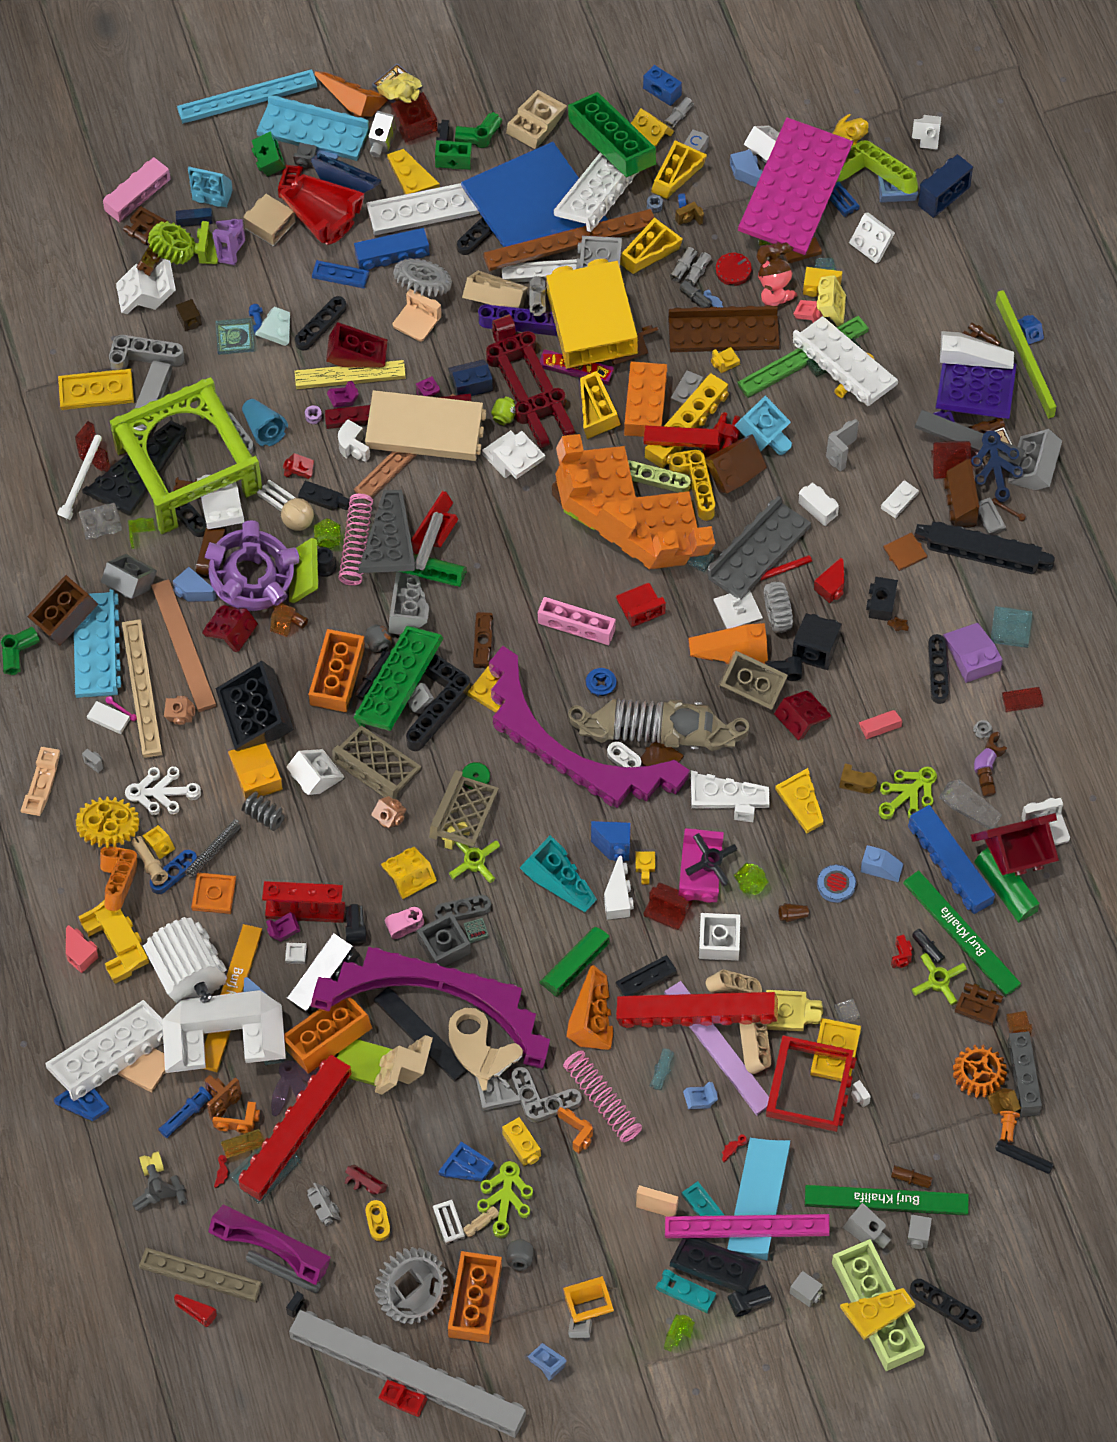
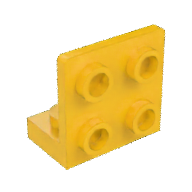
M642 108L631 122L655 147L665 134L671 137L674 133L672 128Z
M415 847L408 848L381 864L385 872L394 880L402 899L437 881L430 862Z

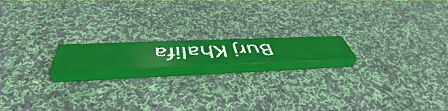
M919 870L904 880L903 884L1005 997L1021 986L1020 981Z
M805 1185L804 1206L857 1209L863 1203L870 1210L968 1216L969 1194Z

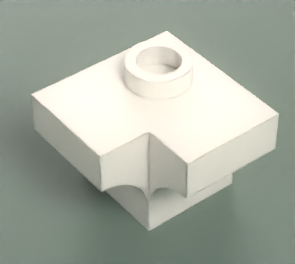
M924 115L922 119H914L912 138L921 139L920 148H938L941 117Z

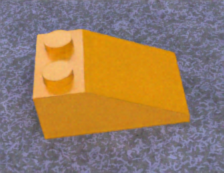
M266 743L240 751L235 749L228 751L245 800L255 791L258 792V798L261 795L265 796L283 790L281 777Z

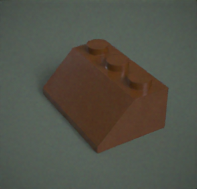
M967 459L948 470L946 478L943 479L944 490L948 492L946 494L947 506L950 505L951 509L949 510L950 522L953 521L955 527H973L977 525L979 501L971 459Z

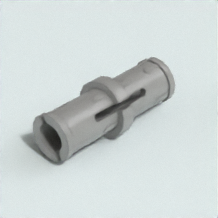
M685 97L680 105L672 110L671 115L664 121V124L673 129L679 120H683L687 111L694 105V103H691L692 100Z
M688 247L682 258L678 259L675 269L670 274V278L674 277L673 280L675 282L681 280L683 274L689 270L692 260L697 255V251L693 252L694 249Z
M701 253L697 262L692 264L691 270L684 281L687 280L692 286L695 285L698 278L704 274L707 264L712 259L708 253Z

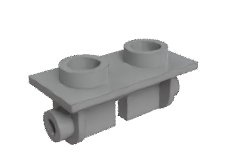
M313 1183L315 1188L312 1187L307 1190V1197L314 1208L321 1205V1208L316 1210L321 1223L328 1226L333 1222V1218L341 1220L338 1214L340 1212L339 1208L329 1198L330 1192L327 1187Z

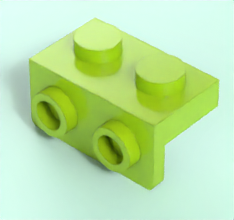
M202 221L201 228L197 230L199 243L195 244V254H198L199 263L217 264L218 258L213 232H210V225L207 221Z

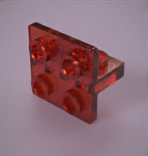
M970 441L933 443L931 459L933 462L934 479L946 478L948 470L967 459H971Z
M658 883L657 887H652L649 893V903L643 916L679 930L694 900L687 901L684 897L678 895L679 890L663 883Z

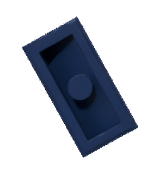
M211 208L176 211L177 226L201 225L202 221L213 224Z

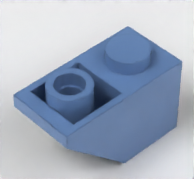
M751 149L730 155V167L735 179L756 187L763 172L762 169L759 170L756 155L753 156Z

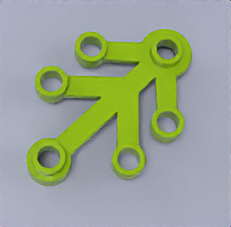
M923 767L919 772L895 771L894 781L897 783H902L905 779L916 781L913 784L883 782L880 786L882 794L889 795L891 792L902 793L891 803H882L879 807V816L882 819H891L895 809L910 797V809L908 810V817L910 819L911 812L919 811L918 789L922 786L924 788V796L922 797L921 804L923 807L928 805L932 807L931 785L937 779L936 771L931 767ZM897 775H902L903 778H897ZM925 775H928V776H930V778L927 779V778H924V776H925ZM887 786L889 790H884L883 787ZM924 800H930V803H925Z
M512 1161L503 1163L498 1175L491 1180L482 1181L480 1185L481 1191L484 1194H489L492 1192L493 1187L504 1181L502 1189L488 1199L479 1200L477 1204L478 1210L481 1213H486L491 1206L501 1200L498 1221L493 1224V1234L497 1238H505L509 1234V1225L506 1222L509 1201L517 1209L518 1215L521 1218H527L530 1215L529 1206L523 1204L512 1191V1182L521 1191V1196L524 1199H530L533 1196V1189L522 1181L519 1177L520 1168ZM508 1168L513 1169V1172L507 1173L506 1170ZM488 1184L490 1188L484 1189L483 1186ZM529 1190L531 1193L526 1195L523 1191ZM485 1203L487 1207L481 1208L480 1205ZM521 1209H527L528 1212L522 1214L520 1211ZM499 1225H503L505 1227L503 1230L497 1229Z

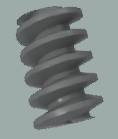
M255 791L245 800L241 811H245L247 815H251L259 823H264V826L270 827L272 831L277 830L284 820V815H282L283 808L280 807L276 811L277 804L274 803L269 806L271 802L269 799L263 803L264 796L261 795L257 799L258 792Z

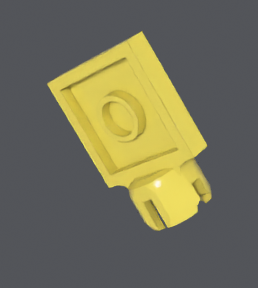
M402 73L396 79L383 81L382 85L377 86L379 94L390 100L399 98L406 103H410L411 99L415 101L418 98V88L422 87L416 77L409 73Z
M766 990V992H775L778 998L777 1022L767 1024V1030L804 1031V1027L807 1024H821L823 1014L822 1001L809 1000L806 998V992Z

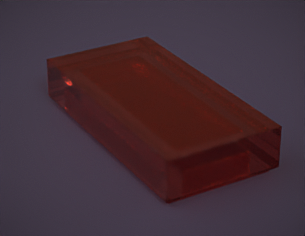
M1040 687L1002 692L1001 695L1005 712L1042 707L1044 704Z

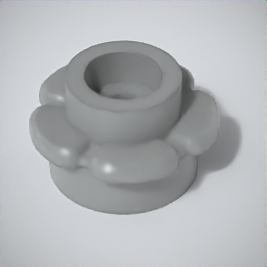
M980 720L974 725L973 731L977 737L987 738L991 735L992 726L988 721Z

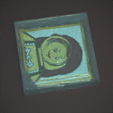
M252 318L215 321L218 355L254 352Z

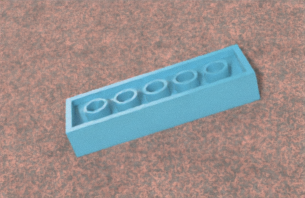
M750 1137L734 1216L776 1215L790 1140H765ZM730 1237L727 1249L747 1257L767 1260L772 1237Z

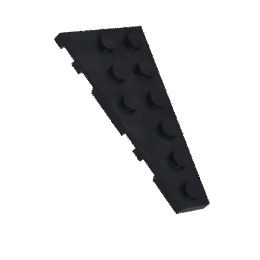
M171 420L157 430L154 436L147 440L146 444L148 456L158 474L187 432L186 427ZM128 454L111 466L110 470L103 476H98L94 483L82 489L83 494L130 516L147 492V488Z

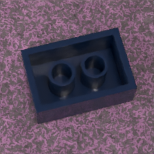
M958 154L953 158H949L944 166L937 168L932 176L921 182L918 206L932 218L936 217L970 188L973 166Z

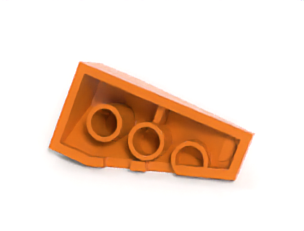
M315 71L314 75L356 117H372L388 101V98L376 91L360 88L361 85L345 82V79L327 72Z
M765 623L746 624L688 639L691 657L710 661L719 660L728 664L733 652L738 651L765 664V661H768Z
M594 965L590 966L570 1016L566 1037L580 1047L609 1050L612 1045L613 1026H609L611 1009L607 1008L606 1000L609 997L607 975Z

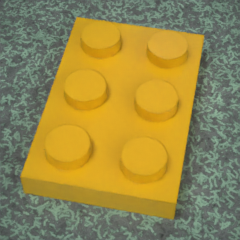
M822 1018L817 1043L854 1050L853 1057H855L861 1026ZM814 1054L810 1075L841 1081L845 1060Z

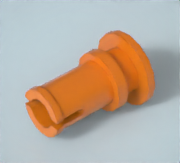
M1007 1110L1000 1111V1115L1003 1116L1001 1119L1002 1132L1000 1140L1006 1142L1007 1139L1008 1143H1012L1014 1126L1017 1125L1015 1118H1019L1020 1114Z

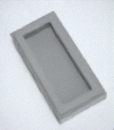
M991 498L979 501L978 517L986 533L994 535L1005 531L1006 526Z

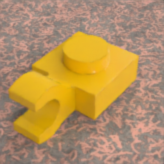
M636 851L635 872H641V885H649V872H655V852Z

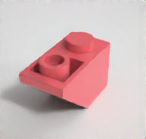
M68 925L66 927L67 960L79 972L83 973L99 958L98 948L92 941H86L80 930L77 928L73 929Z

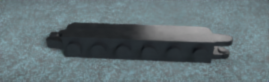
M932 521L931 525L917 524L914 537L926 541L927 547L931 551L1031 575L1036 573L1037 569L1046 571L1053 569L1055 562L1053 554L1043 552L1042 547L1035 544H1026L1015 539L1009 540L998 535L984 534L981 531H972L961 526L955 527L944 522Z

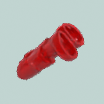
M723 412L718 423L713 428L719 429L718 448H703L702 453L706 458L720 450L722 441H725L722 449L738 441L740 431L734 425L741 419L740 416L735 415L731 425L727 424L728 413Z

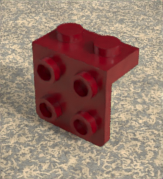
M222 605L216 610V613L206 624L202 633L206 637L224 639L232 651L239 652L258 625V622L245 608Z
M807 690L784 698L774 713L797 740L803 739L812 725L826 721L831 717L827 709Z

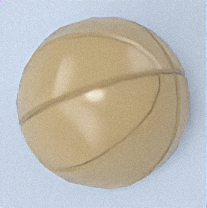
M294 498L284 504L281 518L289 529L302 531L311 525L314 512L312 506L306 500Z

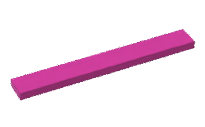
M829 1214L665 1217V1238L830 1236Z

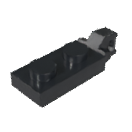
M306 480L298 493V498L329 510L337 509V507L344 510L349 508L350 500L344 497L343 494Z

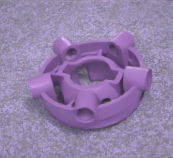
M256 521L244 522L243 530L225 535L217 544L210 542L205 554V558L210 560L209 579L216 594L229 605L236 608H245L248 611L263 610L282 603L287 598L286 592L292 581L293 565L299 563V554L295 547L287 549L274 536L259 531V523ZM240 546V549L234 551L226 559L222 571H219L225 551ZM264 551L272 555L275 558V561L273 562L270 556L266 554ZM264 559L267 563L266 574L258 578L257 585L247 584V578L240 574L236 563L247 560L260 564ZM278 583H284L283 588Z

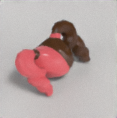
M787 242L765 245L757 251L756 257L761 264L758 278L764 287L761 298L765 306H778L797 297L795 291L783 289L788 285L792 277L790 265L779 258L780 255L790 253L794 249Z

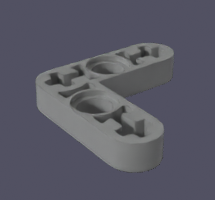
M518 1067L512 1072L513 1085L521 1099L525 1115L531 1122H540L557 1116L558 1109L551 1110L548 1107V1104L552 1101L558 1102L559 1107L574 1110L581 1105L582 1097L577 1089H568L540 1099L530 1073L526 1068ZM518 1074L524 1076V1086H522L521 1080L518 1078ZM529 1090L534 1095L530 1099H525L522 1093ZM573 1095L576 1098V1102L569 1100V1096ZM561 1098H564L565 1106H563ZM542 1105H545L547 1113H544V1109L542 1110ZM532 1109L538 1111L537 1116L532 1113Z

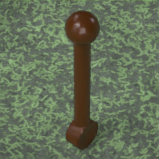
M996 498L992 499L994 505H998L1015 515L1019 521L1023 522L1025 520V514L1015 512L998 502Z

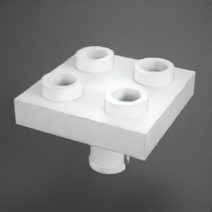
M864 213L849 243L873 262L878 263L895 232L870 213Z

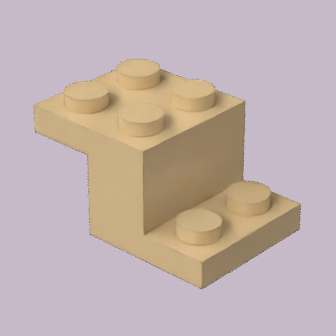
M425 1035L412 1045H409L408 1049L397 1046L386 1055H383L379 1063L381 1067L380 1074L376 1076L374 1083L376 1085L375 1092L383 1095L396 1086L397 1081L410 1084L422 1076L433 1038Z

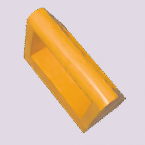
M603 1276L563 1288L565 1301L574 1323L614 1312ZM604 1297L605 1306L576 1314L574 1305Z

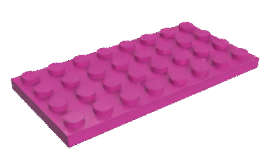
M786 117L738 226V231L773 244L787 242L790 246L794 247L792 251L806 255L851 150L853 141Z

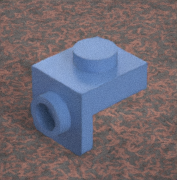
M708 1082L704 1087H689L683 1091L688 1109L710 1108L718 1100L713 1082Z

